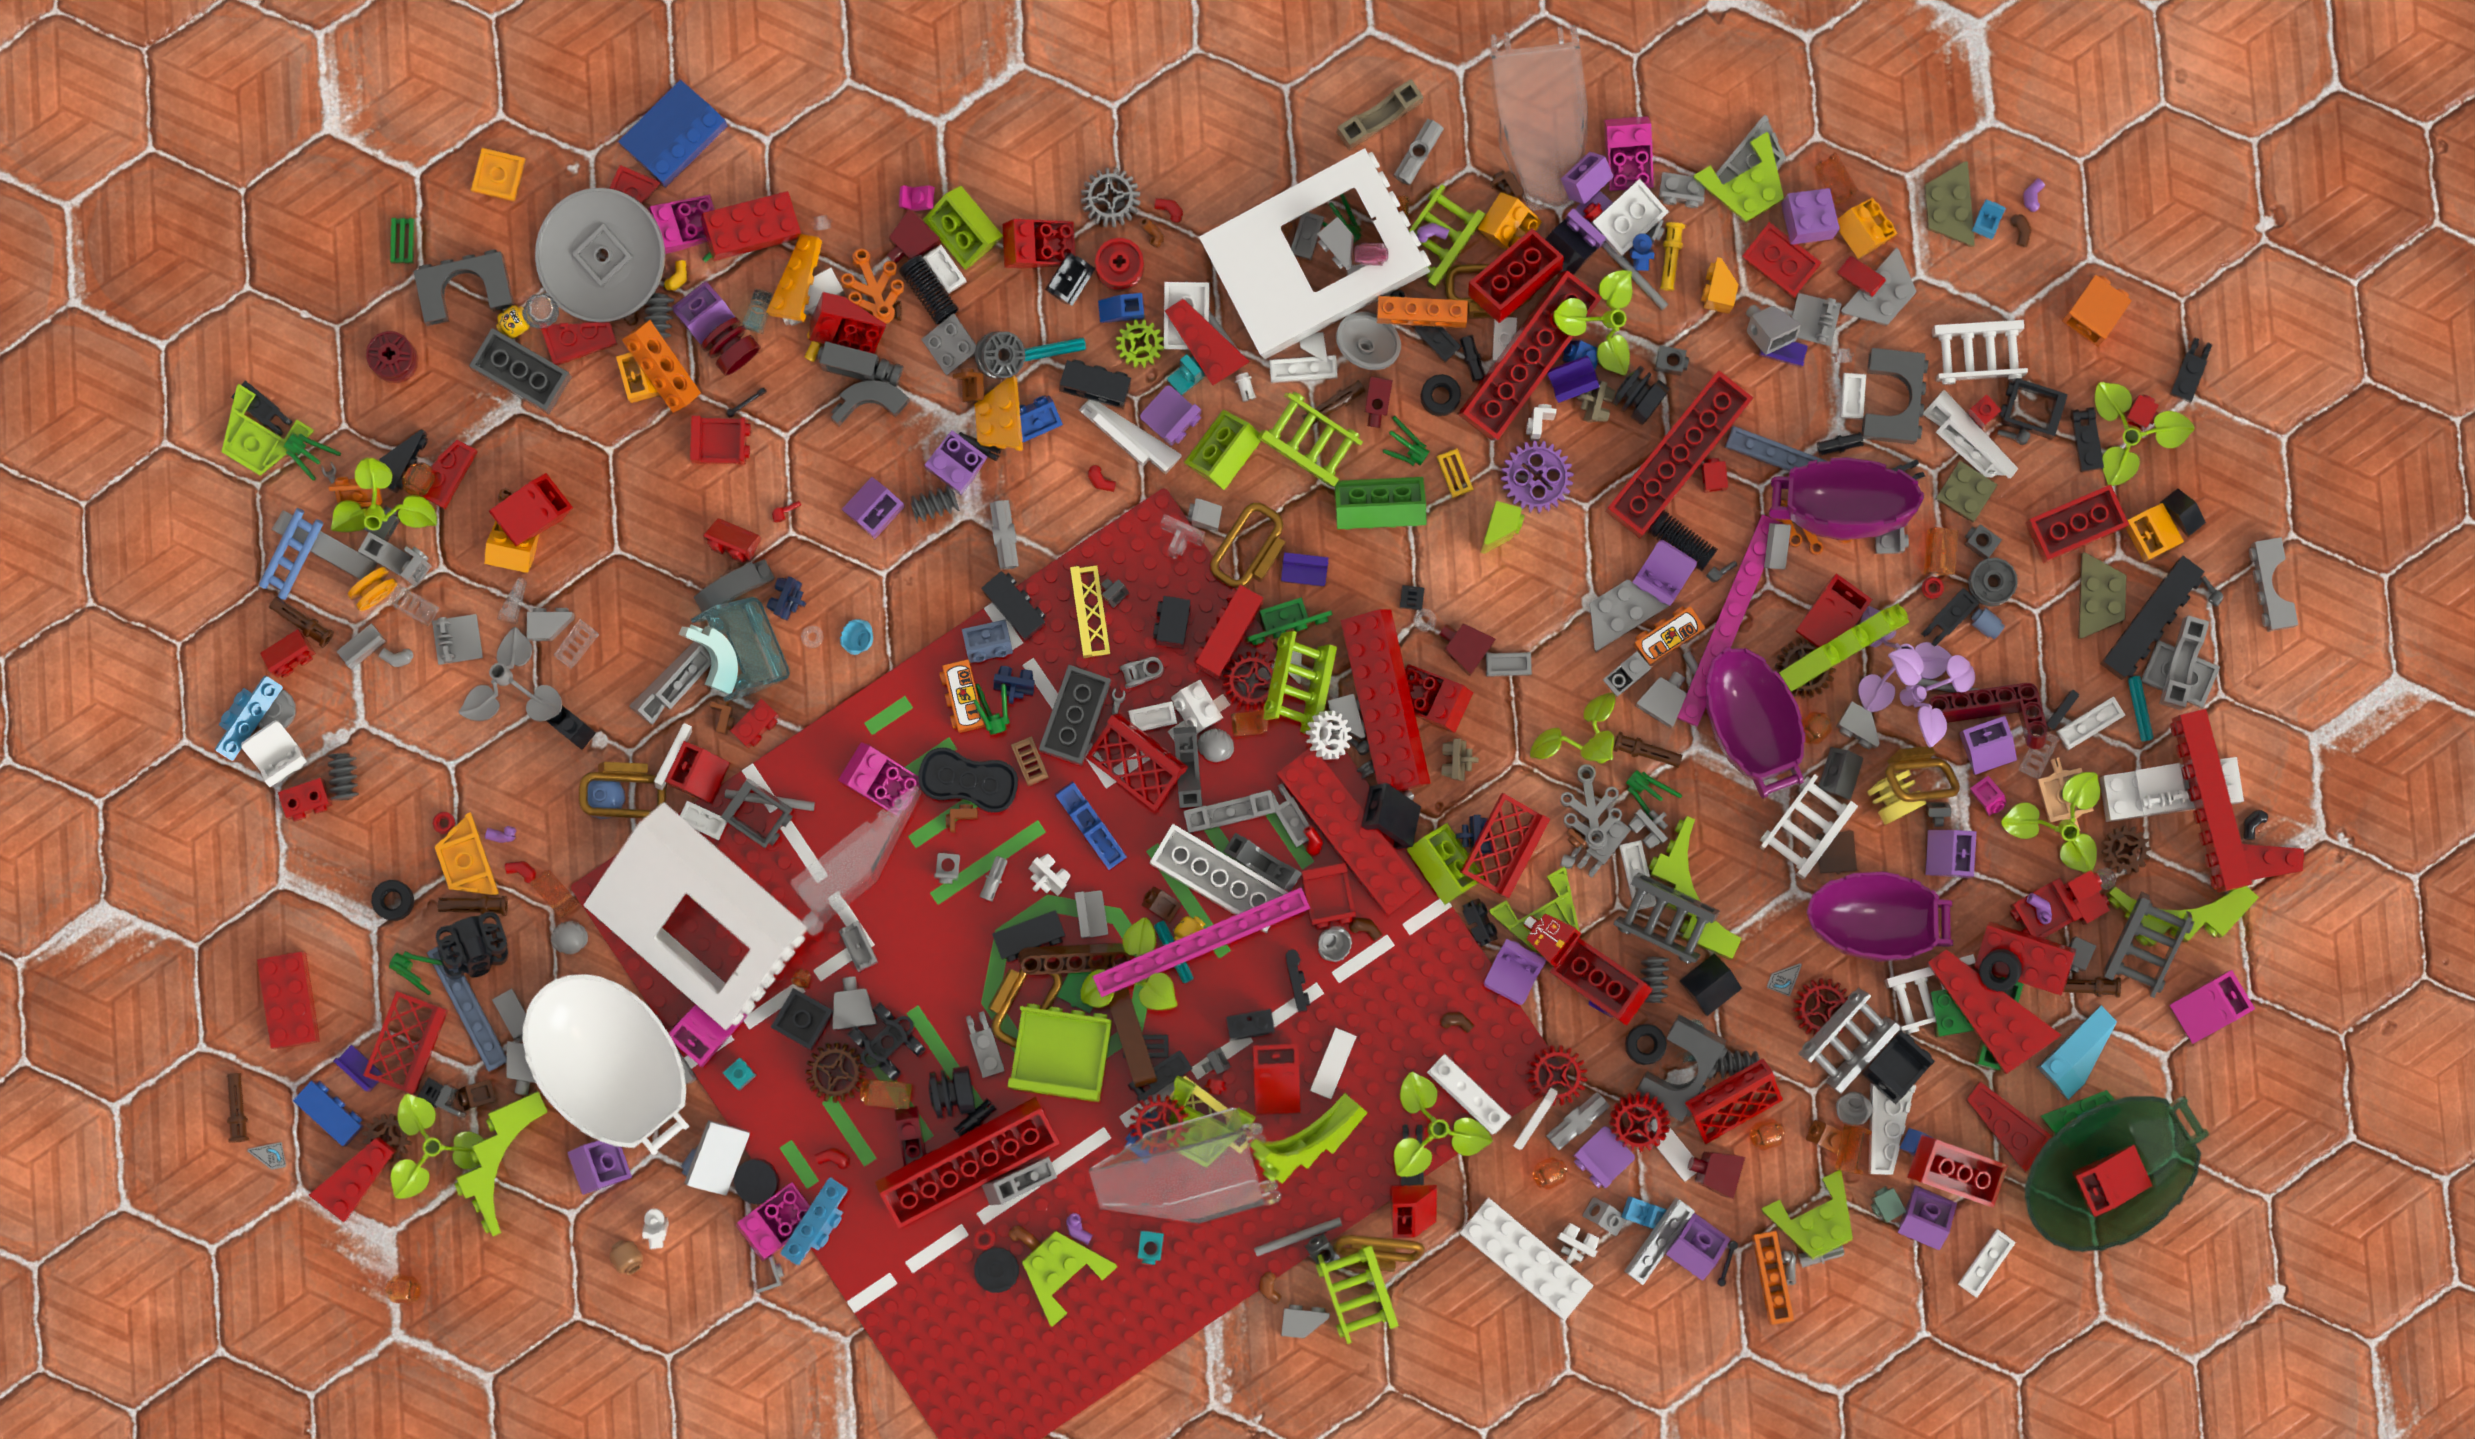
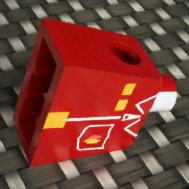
M1544 914L1540 920L1531 915L1524 923V927L1531 931L1527 936V940L1555 968H1557L1582 934L1573 926L1548 914Z

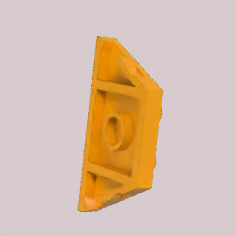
M1012 376L1006 378L986 394L984 400L974 404L977 441L981 446H996L1002 449L1011 447L1015 448L1016 451L1023 450L1017 378Z
M471 812L467 813L456 827L454 826L448 835L435 846L448 888L456 891L499 895Z

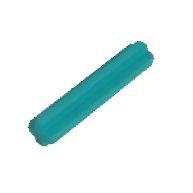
M1077 338L1025 348L1024 362L1083 351L1086 349L1085 339Z
M2133 676L2128 678V684L2142 742L2152 740L2154 736L2141 677Z
M1160 921L1154 925L1163 946L1175 941L1165 921ZM1186 962L1174 966L1183 983L1193 980V975Z

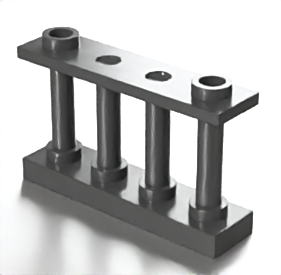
M1636 874L1631 885L1635 886L1637 891L1625 918L1619 916L1613 925L1617 926L1618 930L1625 934L1632 933L1678 955L1679 959L1686 963H1695L1701 956L1694 952L1702 931L1706 923H1713L1717 919L1720 911L1646 875ZM1649 893L1656 896L1655 899L1657 901L1644 928L1633 923L1644 895ZM1670 903L1676 906L1677 912L1666 937H1663L1653 931L1665 904ZM1692 913L1697 916L1698 920L1686 947L1673 941L1685 914Z
M2141 891L2103 971L2104 977L2111 980L2114 979L2115 975L2122 974L2150 986V997L2155 998L2157 992H2162L2166 982L2163 979L2185 933L2189 934L2192 930L2194 921H2192L2191 912L2187 911L2182 919L2152 906L2150 895ZM2149 914L2179 927L2174 939L2144 927L2143 923H2141L2143 916ZM2140 934L2168 946L2169 950L2165 958L2163 959L2133 946L2131 941L2134 935L2138 936ZM2131 954L2159 966L2160 968L2155 979L2124 966L2122 962L2124 956Z

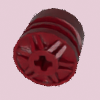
M737 317L731 318L717 326L701 344L705 352L709 351L708 356L710 358L721 355L716 362V366L725 376L738 371L761 349V346L752 335L741 339L746 328L739 326L741 322Z
M385 331L372 338L367 346L366 359L368 365L380 379L388 383H401L414 375L418 367V355L416 349L404 335L394 331ZM389 351L395 354L391 360L386 357L389 355Z

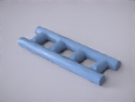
M296 508L259 583V586L267 589L269 583L280 589L278 597L286 600L324 524L321 520L316 519L312 525L302 519L304 511L300 508ZM297 526L309 533L304 544L292 537ZM288 545L299 551L295 562L283 557ZM278 565L290 571L285 582L274 576Z

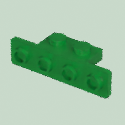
M1302 597L1260 610L1259 615L1265 632L1249 636L1245 639L1246 644L1252 642L1254 646L1266 642L1265 637L1273 635V638L1276 639L1280 637L1281 633H1285L1290 629L1298 632L1307 629V624L1315 622L1316 625L1328 622V617L1333 615L1332 611L1308 618Z

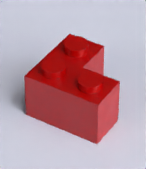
M2092 870L2084 872L2064 884L2082 915L2080 921L2083 925L2110 911L2108 908L2110 903L2107 897L2099 892L2102 890L2100 886L2102 881L2096 872L2093 873Z

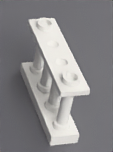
M2024 320L1935 325L1932 328V338H1939V341H1941L1943 373L1935 377L1936 382L1942 381L1943 385L1955 384V380L2008 377L2010 381H2015L2016 378L2022 379V376L2028 373V369H2019L2016 336L2024 330ZM2005 333V336L2008 338L2010 369L1997 370L1994 337H1996V334ZM1974 335H1983V338H1985L1988 371L1974 370L1972 344ZM1961 336V339H1963L1966 372L1952 373L1950 347L1952 337Z
M1815 774L1812 778L1806 777L1804 783L1800 785V788L1803 790L1772 832L1767 830L1760 839L1763 843L1760 846L1762 850L1769 844L1796 864V868L1799 869L1796 875L1801 879L1808 875L1858 807L1852 801L1848 805L1845 803L1841 804L1815 785L1814 782L1818 778ZM1807 791L1837 811L1836 814L1839 817L1834 823L1826 821L1801 802ZM1794 809L1823 829L1822 832L1826 835L1821 841L1813 839L1787 819ZM1781 826L1810 847L1809 850L1812 853L1808 859L1805 857L1801 858L1774 838V835Z
M1973 954L1958 958L1969 967H1971V964L1976 963ZM1930 967L1884 980L1886 988L1893 987V991H1896L1906 1025L1902 1026L1899 1032L1905 1030L1906 1034L1920 1031L1918 1026L1936 1022L1932 1000L1926 983L1928 982L1927 977L1935 975ZM1914 981L1915 985H1918L1928 1018L1916 1023L1905 988H1907L1906 983Z
M1445 1054L1427 1072L1492 1135L1496 1134L1511 1118Z

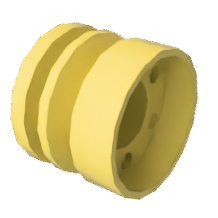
M1909 770L1895 773L1902 790L1906 793H1909L1908 789L1916 783L1915 780L1904 783L1903 779L1912 775ZM1887 778L1878 781L1867 791L1869 796L1878 792L1881 796L1873 800V804L1885 803L1886 806L1878 812L1884 825L1927 804L1926 801L1904 802L1900 800L1892 791Z

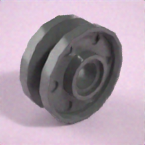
M1007 331L989 332L982 336L977 343L975 361L979 370L986 376L991 378H1010L1016 375L1023 367L1025 348L1022 341L1013 333ZM999 351L1002 353L1001 359L998 357Z
M1987 558L1979 562L1971 571L1968 579V588L1971 595L1979 604L1988 607L1999 606L2005 603L2015 593L2018 584L2017 574L2013 566L2000 558ZM1989 577L1997 580V587H1991L1988 584Z

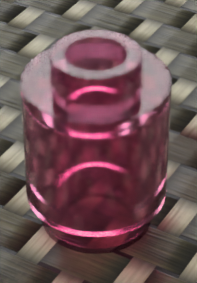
M1361 243V245H1356L1355 247L1356 263L1383 266L1384 261H1388V248L1384 247V243Z

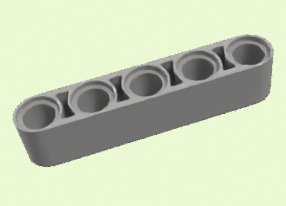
M283 510L272 530L283 536L293 515ZM297 526L292 537L304 544L309 533ZM321 531L310 552L360 580L373 572L378 564Z

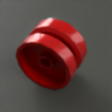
M1114 238L1103 243L1098 249L1095 258L1097 277L1108 289L1118 292L1126 291L1136 286L1144 272L1143 254L1138 245L1125 238ZM1118 262L1123 263V264L1121 265V268H1118V267L1116 266V264H1117Z

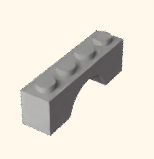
M2282 537L2254 542L2251 544V548H2249V557L2251 561H2254L2255 570H2253V578L2255 583H2258L2260 590L2257 593L2259 605L2263 606L2264 614L2261 615L2262 624L2264 627H2267V632L2294 628L2298 625L2295 604L2279 597L2272 584V575L2275 568L2286 559Z
M2189 615L2183 618L2159 704L2178 710L2186 707L2192 687L2193 669L2204 643L2209 621Z

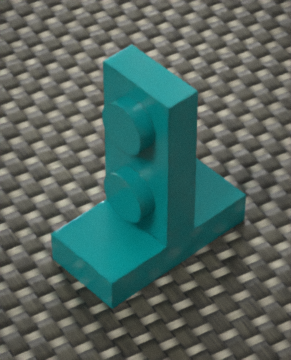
M1186 354L1180 359V368L1171 374L1167 381L1183 396L1206 375L1194 356L1190 358Z

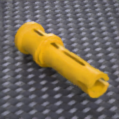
M1666 222L1667 234L1666 240L1663 241L1666 250L1660 289L1674 291L1678 253L1683 247L1681 238L1685 224Z

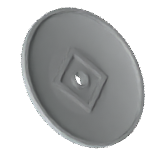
M590 188L567 196L555 205L546 216L537 236L535 262L541 284L557 306L570 315L582 320L610 322L625 318L638 311L655 293L664 271L665 246L656 220L642 203L618 190ZM601 249H605L608 252V258L604 262L598 257Z

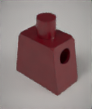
M909 209L889 237L890 242L895 247L886 256L897 264L904 256L910 260L917 255H925L939 245L941 240Z
M1370 377L1365 412L1369 413L1367 426L1380 428L1382 415L1387 416L1393 380ZM1374 399L1382 400L1380 409L1373 408Z
M1446 624L1439 634L1449 642L1444 650L1445 653L1469 676H1471L1496 640L1466 624H1462L1458 631Z
M1704 1151L1701 1159L1690 1158L1688 1170L1697 1172L1696 1183L1723 1197L1734 1199L1745 1157Z

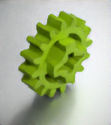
M1134 320L1133 326L1126 323V331L1123 329L1119 330L1122 337H1116V341L1121 344L1116 346V350L1122 351L1119 355L1120 359L1127 358L1126 365L1134 362V368H1137L1138 363L1142 364L1143 368H1146V362L1153 365L1154 357L1160 359L1161 356L1158 351H1163L1164 347L1159 345V343L1164 342V338L1158 337L1161 333L1160 329L1153 330L1154 323L1147 326L1146 320H1143L1142 324H1138V321ZM1136 330H1143L1142 333H1133ZM1151 335L1154 338L1155 347H1152V345L1149 344V339ZM1144 339L1145 347L1140 346L1136 349L1135 341L1140 342ZM1126 340L1128 343L1131 344V349L1129 353L1125 348ZM1141 354L1148 355L1144 358H1137V356Z

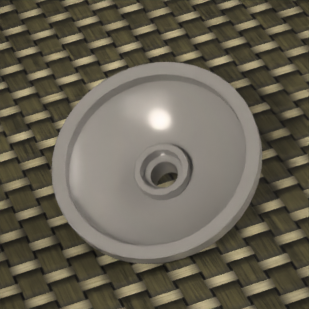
M1369 312L1353 313L1345 317L1338 326L1336 332L1337 345L1345 358L1358 367L1368 370L1385 369L1391 366L1400 354L1401 340L1398 332L1392 324L1377 323L1376 314Z

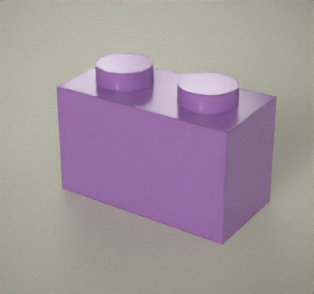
M1589 152L1561 178V181L1570 200L1585 204L1613 178V174L1605 156Z

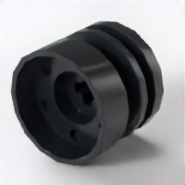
M1639 366L1623 381L1612 403L1617 406L1624 399L1626 403L1621 408L1623 412L1631 405L1635 407L1631 418L1643 426L1669 392L1670 387L1660 380L1650 386L1648 382L1652 374L1649 372L1642 380L1640 375L1644 368Z
M968 1066L953 1068L952 1079H948L945 1070H941L942 1081L937 1080L936 1072H929V1095L937 1119L943 1118L944 1107L947 1108L948 1116H953V1106L955 1105L958 1106L961 1115L976 1112Z

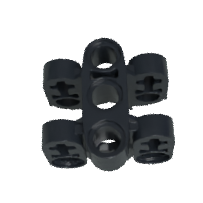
M486 912L480 916L464 918L449 926H442L436 932L438 954L444 972L450 979H459L465 972L472 978L480 977L490 971L492 964L499 966L508 960L507 939L500 919L494 912ZM487 918H493L496 924H483V922ZM442 933H451V935L445 936L443 939L440 940V935ZM496 933V937L493 939L492 934ZM452 947L453 951L449 953L448 948ZM494 954H495V955L501 954V957H502V958L497 959V957H496V956H493V955H494ZM457 968H458V972H457V973H454L453 970H450V969H457Z
M879 1002L872 1011L887 1027L872 1041L856 1026L847 1034L860 1048H865L861 1054V1062L864 1066L871 1069L879 1066L890 1079L895 1081L902 1073L888 1058L903 1044L918 1058L927 1049L912 1035L915 1028L912 1019L907 1016H900L892 1021L895 1018L893 1014ZM900 1021H909L910 1029L907 1032L899 1025ZM885 1036H891L894 1039V1044L891 1048L886 1049L882 1046L881 1042ZM867 1053L877 1060L876 1063L870 1065L866 1062L865 1057Z

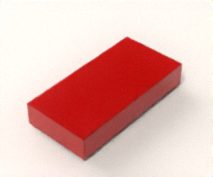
M1852 256L1837 271L1838 276L1871 297L1875 295L1886 281L1885 277Z

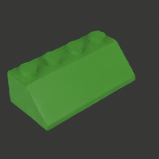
M1423 477L1338 481L1334 487L1337 529L1426 525V497Z

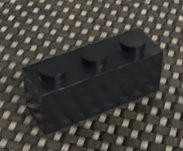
M1067 360L1059 391L1124 409L1131 386V378L1123 372L1117 371L1112 373L1106 371L1101 366L1090 367L1080 360Z
M1001 571L981 589L1019 635L1027 641L1046 625L1043 620L1046 616L1038 606L1035 609L1029 603L1032 599L1024 590L1019 591L1014 586L1017 582L1011 574L1007 573L1005 575Z
M1056 910L992 934L1001 959H1007V962L1017 960L1019 952L1024 948L1040 947L1047 943L1050 946L1062 943V938L1066 937Z

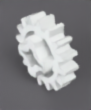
M1335 711L1319 712V715H1314L1312 717L1314 722H1308L1311 730L1306 731V734L1310 735L1307 743H1312L1310 751H1317L1316 757H1323V760L1338 759L1339 755H1345L1344 749L1350 748L1347 740L1352 739L1347 733L1351 728H1346L1345 726L1348 720H1341L1342 714H1335Z

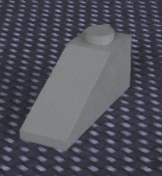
M1045 1157L1002 1174L983 1184L982 1188L989 1205H1002L1057 1178L1050 1158Z

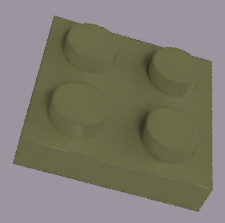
M1959 461L1937 495L1936 500L1973 523L1998 484Z

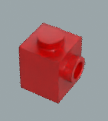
M2145 394L2143 396L2138 395L2125 416L2127 423L2138 427L2142 432L2148 427L2149 423L2153 425L2155 417L2159 414L2156 411L2159 405L2154 403L2155 399Z

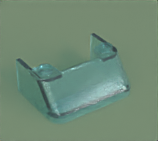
M750 597L715 605L691 619L692 623L707 620L711 628L727 635L735 651L743 674L737 676L735 683L736 691L723 697L725 702L749 696L780 683L789 677L790 671L764 607L757 598Z

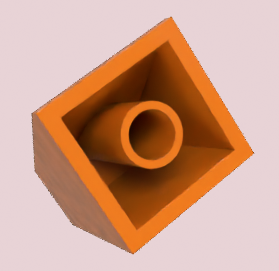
M2095 275L2062 320L2063 323L2097 347L2107 338L2132 301L2128 298V293L2120 288L2115 289L2110 285L2111 282L2101 275L2099 277Z

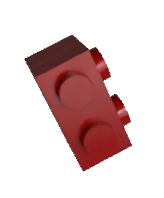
M760 699L730 732L748 749L751 746L755 747L762 740L763 737L761 735L766 730L770 731L778 723L779 715Z
M322 778L277 792L285 817L289 820L293 819V822L305 819L306 814L311 812L315 814L323 813L328 810V806L332 805L325 781Z

